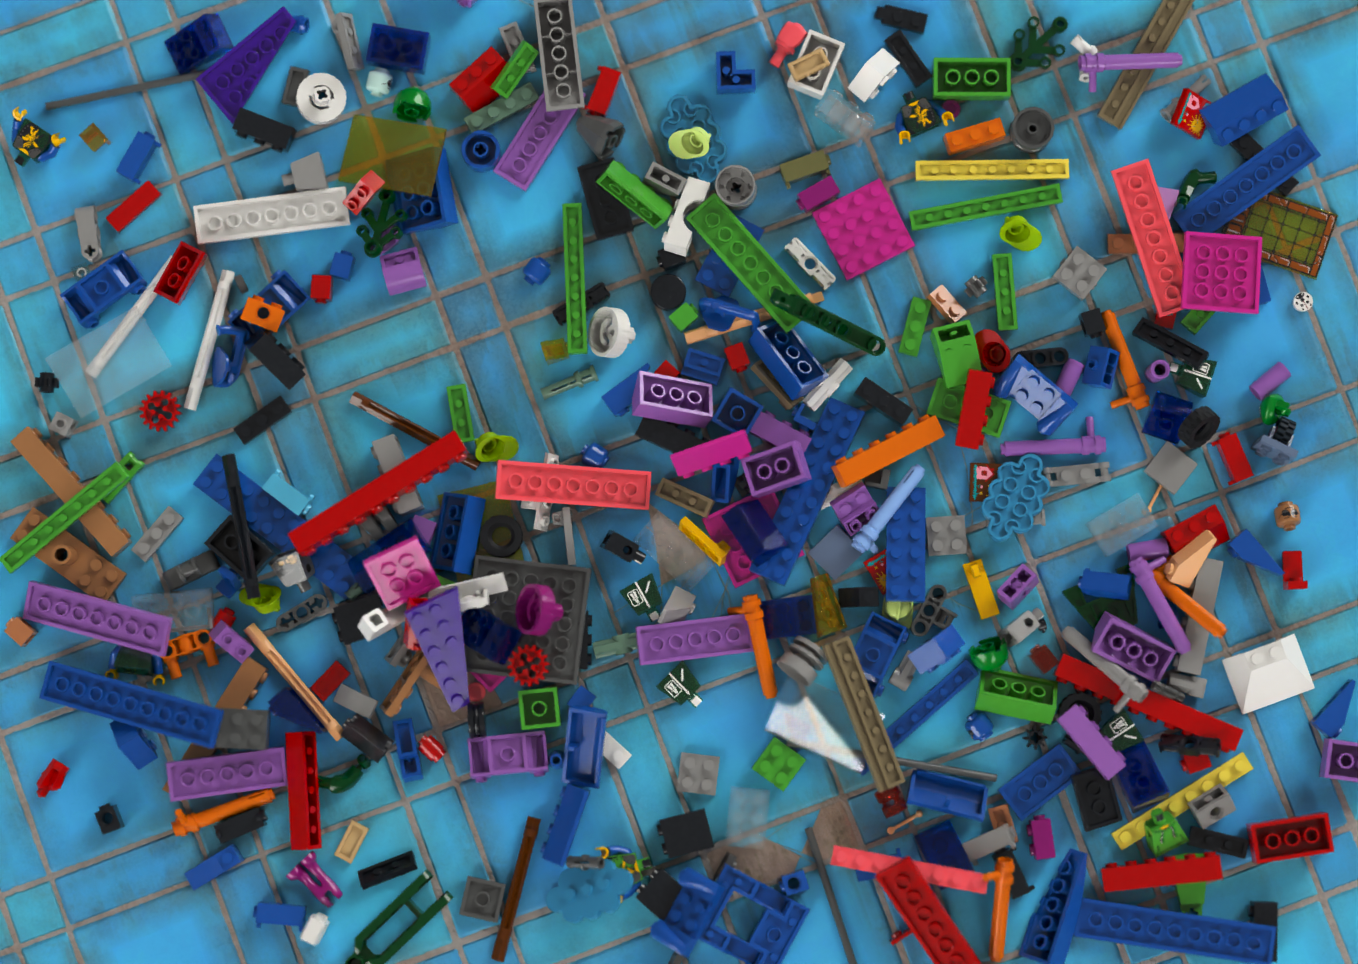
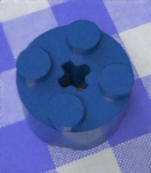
M474 131L462 143L461 152L464 161L470 169L476 172L493 170L501 159L499 142L488 131ZM481 148H484L485 152H483L482 155H479L477 151H480Z

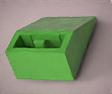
M970 320L932 329L929 337L946 389L965 385L969 368L982 370Z

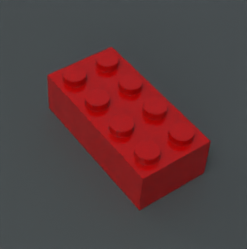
M1326 812L1246 824L1252 863L1255 864L1334 852L1329 817Z

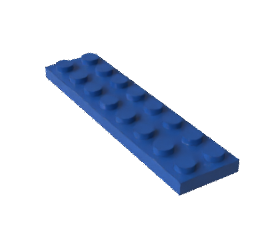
M1298 124L1189 202L1185 210L1182 207L1171 216L1183 233L1186 231L1214 233L1316 160L1321 154Z

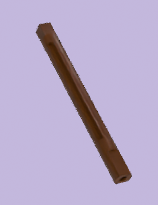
M356 391L351 396L349 403L428 446L441 439L440 436ZM469 453L466 455L467 458L460 463L476 471L481 461Z
M528 816L522 844L491 959L504 962L514 919L541 819Z

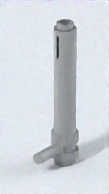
M1067 626L1062 631L1063 639L1115 682L1124 693L1113 708L1115 712L1120 713L1130 699L1141 703L1149 694L1147 686L1139 683L1134 675H1129L1118 664L1091 651L1092 642L1078 630Z

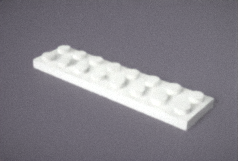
M346 187L193 206L197 243L202 245L351 225L349 209L342 203L347 197Z

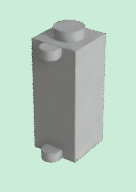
M1008 823L970 839L962 845L970 862L976 866L978 865V858L1010 845L1012 849L1017 848L1015 843L1016 834L1012 826L1009 827Z

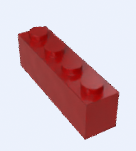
M968 369L955 446L978 450L979 445H983L984 434H981L982 427H986L988 415H985L986 407L990 408L992 396L988 395L990 388L993 389L995 377H992V372Z

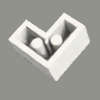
M882 48L865 63L847 88L864 103L869 98L873 100L880 92L879 86L883 87L898 72L896 67L900 62Z

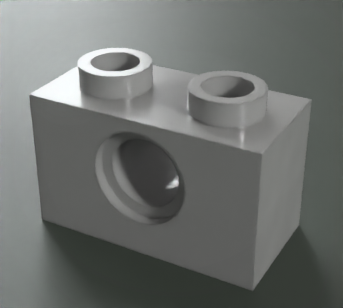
M1221 783L1187 803L1194 819L1202 829L1207 828L1237 810L1230 794Z

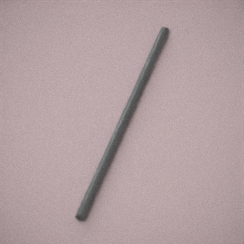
M206 70L45 103L46 110H52L195 80Z
M787 739V746L865 759L863 751ZM896 757L900 766L992 782L997 780V774Z
M812 827L806 828L805 832L848 963L857 964Z

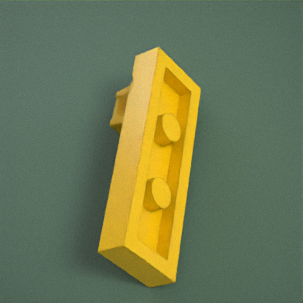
M686 516L683 517L679 523V530L719 567L722 566L731 547L724 540L716 544Z
M978 559L963 564L962 567L980 619L1000 614L982 560Z

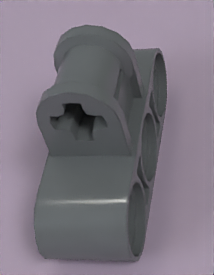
M209 550L165 571L162 575L169 590L174 591L221 568L215 553Z
M934 585L929 589L925 596V602H922L911 623L910 631L913 635L918 637L926 635L932 624L944 630L951 625L954 618H957L958 615L942 606L947 596V590L944 586ZM935 588H939L942 591L943 595L940 599L933 597L932 592ZM926 605L932 606L934 610L931 616L924 614L923 609ZM917 622H921L925 627L922 633L915 631L914 626Z

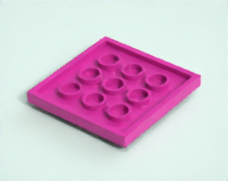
M880 178L812 212V216L846 281L915 247Z
M1192 231L1184 232L1180 309L1259 314L1262 237Z
M775 493L761 498L750 495L710 514L707 519L702 518L711 540L716 544L724 540L731 547L723 565L735 588L760 577L750 572L749 568L780 505ZM803 550L801 551L798 558L805 555Z

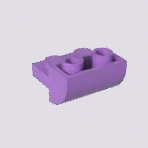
M417 247L379 256L390 296L427 286Z
M860 482L829 502L836 517L850 537L859 532L861 527L866 525L879 509L863 482Z

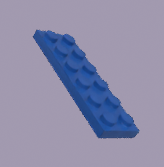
M887 487L886 499L895 487ZM915 487L886 524V602H925L926 488Z

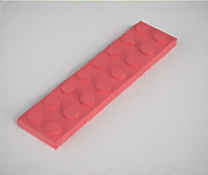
M1149 159L1112 170V178L1158 317L1184 310L1180 309L1183 262Z
M497 460L495 499L649 510L652 472Z

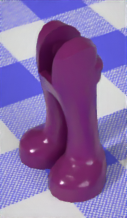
M312 850L300 863L320 881L321 885H318L300 864L290 871L286 877L289 880L301 881L322 904L330 908L334 903L325 893L330 890L338 899L342 897L343 893L337 884L317 864L316 854Z

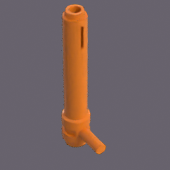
M1111 309L1101 313L1106 328L1105 333L1111 348L1120 352L1118 366L1127 386L1126 391L1128 394L1125 397L1110 402L1111 407L1115 409L1130 402L1136 411L1150 406L1149 395L1145 393L1146 387L1140 380L1116 316Z
M1170 554L1166 558V563L1152 570L1155 575L1154 579L1163 595L1214 637L1222 638L1227 632L1226 625L1174 583L1170 582L1163 573L1165 565L1173 556Z
M758 594L746 595L742 597V606L730 607L727 609L728 615L744 614L745 620L748 622L763 696L766 699L777 697L778 689L763 622L764 613L760 608L762 604L761 599L758 598Z
M266 788L204 811L192 812L187 815L181 809H177L175 811L177 818L171 823L176 837L180 835L181 837L186 836L191 831L192 833L200 831L202 827L273 802L276 799L275 793L272 788Z
M999 857L995 863V871L982 875L983 881L993 880L995 882L988 956L993 962H1000L1004 957L1010 889L1014 879L1012 872L1015 869L1013 859L1008 857Z

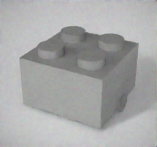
M1076 246L1070 255L1061 261V266L1051 278L1082 301L1091 289L1093 290L1096 287L1097 282L1107 271V268Z

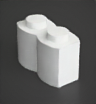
M320 912L310 915L299 938L317 946L330 924V921L327 920L328 916Z

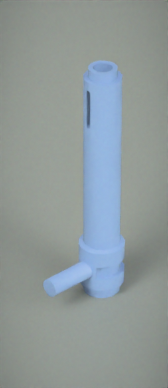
M918 464L912 466L869 522L861 527L860 533L854 536L851 543L857 551L863 554L870 549L873 554L879 553V548L874 543L879 537L878 534L924 477L925 469Z

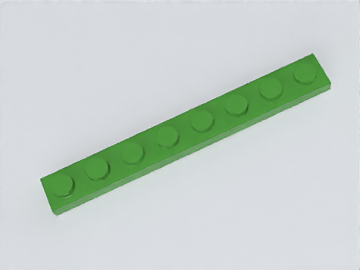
M1058 183L909 211L908 215L911 230L917 231L1063 203L1060 184Z
M582 203L562 204L568 355L588 354Z
M119 462L112 464L0 557L1 563L10 574L14 573L130 477Z

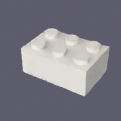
M810 29L798 58L822 47L830 66L798 82H795L791 74L787 87L822 101L844 50L845 43Z

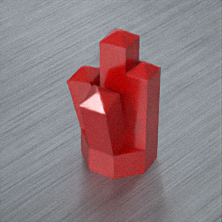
M53 758L36 783L39 788L37 790L38 796L46 797L50 790L60 789L70 768Z

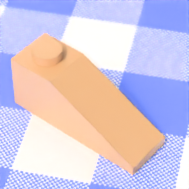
M1206 529L1174 554L1165 565L1163 571L1167 579L1172 583L1189 588L1215 544L1216 537Z

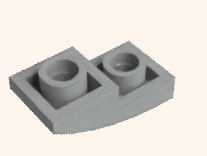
M342 683L333 700L371 719L379 702Z

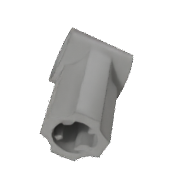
M907 650L900 665L895 668L888 681L904 692L909 687L913 674L917 670L907 656L911 653L909 650Z
M1170 672L1166 685L1186 693V695L1203 699L1207 679L1195 676L1188 677Z

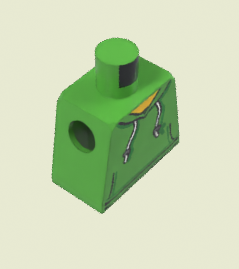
M1160 808L1153 809L1151 811L1152 818L1144 823L1147 846L1156 858L1189 841L1179 823L1169 811L1163 812Z

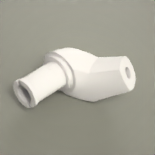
M1079 34L1070 42L1082 55L1084 53L1095 55L1098 52L1095 45L1090 46ZM1080 71L1079 80L1089 82V73Z

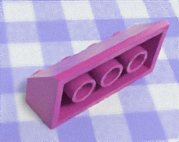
M743 429L671 454L670 458L678 477L683 475L685 479L694 476V471L701 469L702 472L713 469L712 465L720 463V466L731 463V458L738 456L740 460L749 457V452L753 450L746 430Z

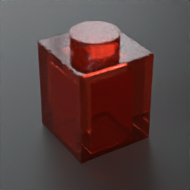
M1037 644L1029 650L1031 654L1028 655V658L1041 674H1046L1059 663L1045 644L1041 646Z

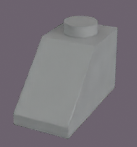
M653 161L642 183L651 186L658 194L679 196L687 179Z
M675 586L657 622L662 624L685 620L687 614L692 615L696 604L693 603L696 595Z

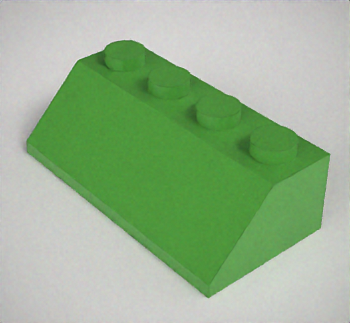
M613 160L596 181L655 229L668 219L674 208L666 198L657 195L651 186L643 184L636 174L628 172L625 166L618 161Z
M981 670L976 692L975 709L1051 725L1057 706L1058 682L1003 670L996 672Z

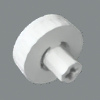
M327 73L309 75L300 83L297 90V108L306 120L314 124H329L338 119L344 111L346 105L344 86L337 78ZM322 92L325 93V98H318L319 94L321 95Z
M601 307L594 313L589 324L588 342L595 355L607 358L619 357L627 345L635 340L636 333L634 328L630 327L629 318L623 310Z

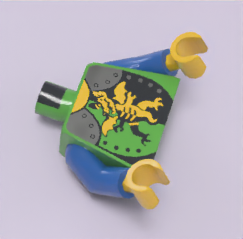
M619 845L595 848V850H601L602 854L600 857L612 860L616 864L617 869L622 868L632 874L633 886L628 893L621 895V902L632 896L641 886V880H643L641 871L652 868L649 857L638 860L636 853L632 852L630 848Z

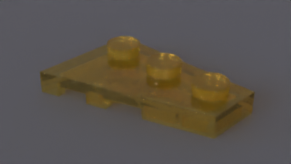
M828 573L811 578L817 638L847 628Z

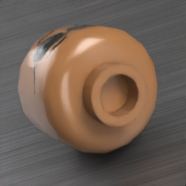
M1292 501L1277 504L1278 507L1274 509L1276 526L1284 528V531L1295 530V526L1301 523L1299 507L1293 504Z

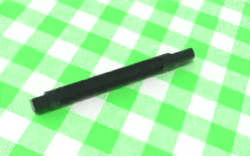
M227 454L222 456L247 599L259 598L261 595L235 454Z

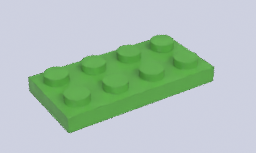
M938 377L926 414L930 416L936 415L939 419L958 425L965 386L961 385L946 389L943 378ZM989 394L988 396H992L990 408L986 407L985 415H988L987 425L982 427L981 433L1000 438L1012 401Z

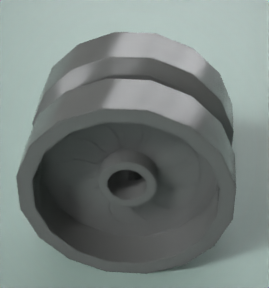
M1025 108L1017 114L1011 123L1009 131L1010 140L1021 152L1037 153L1044 149L1053 137L1054 121L1050 114L1042 108Z
M384 506L380 513L371 514L366 517L367 520L362 523L365 530L369 532L375 541L384 536L381 523L390 532L399 527L387 506Z

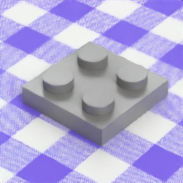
M964 515L925 518L928 556L967 554Z
M681 752L677 791L715 796L720 757Z

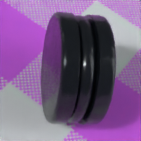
M664 274L656 278L652 283L651 299L659 309L673 311L684 303L686 287L683 281L676 275Z
M484 702L468 703L467 714L470 739L480 736L486 738Z

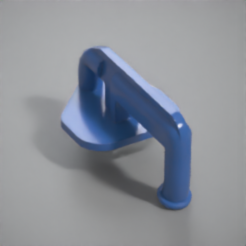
M720 296L715 299L703 297L698 301L699 311L707 327L721 332L727 331L732 326L735 317L750 320L752 322L750 326L752 333L761 327L759 314L756 311L740 307L738 301L726 296Z
M216 325L218 336H221V334L236 335L230 359L223 348L217 346L212 360L213 387L227 388L239 377L246 349L244 343L248 340L249 332L244 327Z

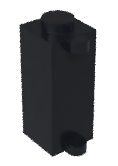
M359 714L354 715L352 719L349 717L342 725L345 729L341 736L377 763L388 752L394 740Z
M257 807L215 825V833L220 843L223 844L267 825L268 817L264 809L261 810L260 807Z
M1003 847L994 851L995 854L991 855L994 863L997 862L999 857L1013 859L1015 869L1012 872L1014 879L1013 884H1011L1010 897L1014 900L1031 892L1035 887L1034 885L1028 886L1012 852L1016 848Z

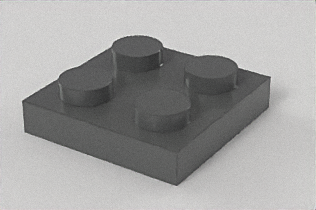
M468 876L459 915L498 923L506 884Z

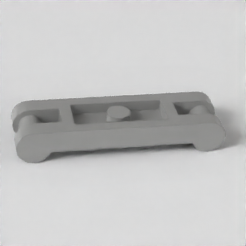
M1109 462L1043 468L1041 473L1048 479L1050 487L1111 481V475L1108 473V468H1110ZM1095 469H1100L1101 476L1096 477ZM1053 473L1056 474L1055 481H1051V474Z

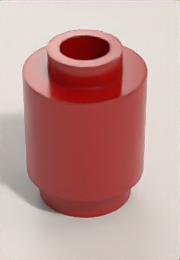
M228 607L220 608L211 623L212 627L210 630L220 620H223L232 627L237 618L234 615L235 611Z
M424 735L417 743L420 745L418 750L435 763L446 753L443 749L444 746L432 735L429 737Z

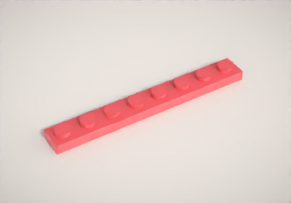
M834 845L830 865L877 874L903 858ZM912 860L928 884L986 894L988 881H983V873Z

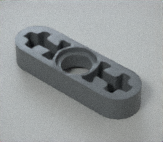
M321 594L313 595L280 615L276 620L277 628L284 632L291 631L324 611L328 606L327 598ZM316 598L323 599L324 602L321 603V608L319 606L312 608L315 611L314 613L306 605L308 602L310 605L315 604ZM301 607L306 608L308 612L307 616L303 619L297 616V610ZM293 612V616L298 622L295 624V621L292 620L288 623V628L286 626L282 627V619L288 620L292 618L290 613Z

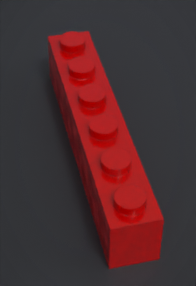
M316 731L285 733L291 850L322 848Z
M1215 851L1204 852V856L1196 857V854H1185L1184 858L1176 859V856L1164 857V861H1156V858L1144 859L1145 863H1137L1136 860L1125 861V865L1117 866V862L1106 863L1105 867L1101 868L1104 892L1222 880L1223 873L1220 854L1216 855Z

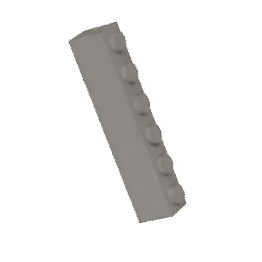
M1206 558L1188 590H1190V597L1213 615L1224 561ZM1186 614L1185 617H1182L1180 625L1191 643L1190 647L1192 650L1183 655L1180 652L1174 655L1172 666H1175L1174 671L1199 676L1202 670L1209 632Z

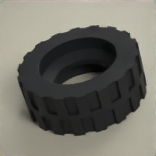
M1201 406L1191 412L1181 423L1178 429V438L1191 449L1199 448L1216 433L1220 424V417L1209 407Z
M507 515L493 516L482 526L480 541L483 548L492 556L498 558L509 557L520 549L523 542L522 528L512 517ZM506 527L510 531L511 540L507 545L499 546L494 543L492 534L496 528Z
M1073 693L1064 698L1059 704V710H1057L1058 717L1074 704H1081L1087 707L1090 722L1094 720L1099 726V722L1102 719L1101 706L1091 695Z

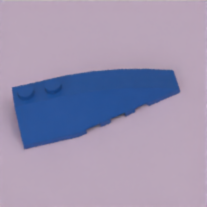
M1071 848L1068 850L1058 868V875L1050 882L1049 891L1045 897L1041 898L1039 902L1041 904L1036 913L1033 912L1019 952L1020 956L1043 964L1065 963L1079 916L1086 876L1087 853Z

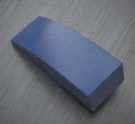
M738 456L731 458V463L720 466V463L713 465L711 499L715 502L730 503L739 469L740 460Z
M412 718L392 721L402 779L405 783L424 779Z

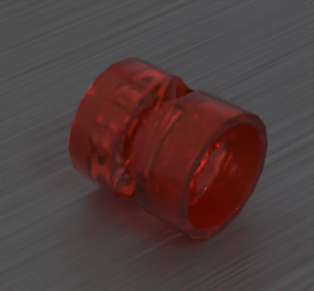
M898 786L886 789L883 792L877 791L874 793L878 804L883 805L881 809L886 818L892 817L908 808L904 798L899 796L901 792ZM893 799L894 804L891 805L888 801Z

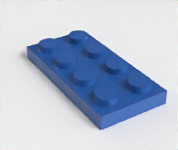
M735 215L759 242L764 229ZM712 248L695 278V281L726 297H730L739 280Z
M1058 743L997 790L1019 820L1023 821L1072 784L1070 775L1081 772V770L1062 745Z

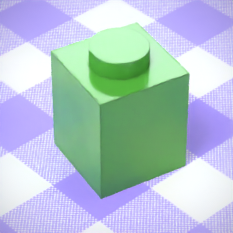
M685 302L669 316V320L682 333L699 319L697 315L699 311L692 303L689 305Z

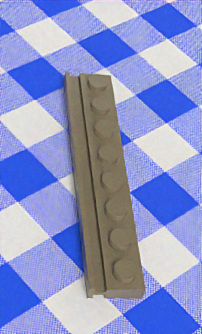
M1162 0L1132 54L1165 53L1194 0ZM1155 69L1122 70L1100 108L1097 117L1121 130Z
M845 636L823 645L822 648L878 792H883L886 789L906 782L850 636Z

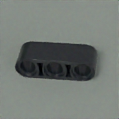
M1061 347L1026 350L1014 354L1011 358V363L1020 354L1037 369L1059 367L1067 362L1069 355L1066 349ZM1056 352L1061 353L1063 355V361H1056L1054 359V354ZM1035 355H1042L1044 357V363H1037L1035 361Z

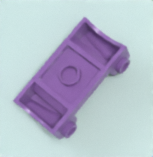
M545 730L486 736V738H467L470 777L476 780V783L487 782V778L496 775L529 772L534 774V777L545 776V772H549Z

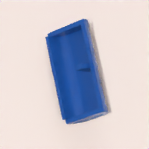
M581 705L569 707L561 782L599 789L607 711Z
M917 769L912 771L906 804L983 822L988 788L984 784Z

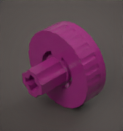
M531 583L521 590L516 604V622L523 634L544 635L551 628L553 621H559L562 618L564 612L562 605L555 603V596L550 587Z

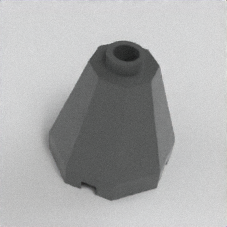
M586 114L581 116L576 122L577 132L595 155L602 160L614 153L612 148L614 146L618 148L625 133L624 125L614 119Z

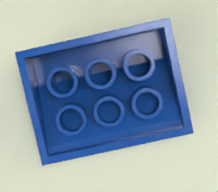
M430 147L386 160L390 188L396 194V199L393 203L394 211L403 209L408 215L406 221L397 222V226L403 231V235L458 224L445 148Z

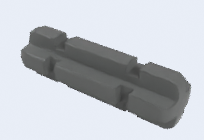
M1154 680L1150 686L1151 690L1179 703H1182L1185 698L1184 693L1159 681Z

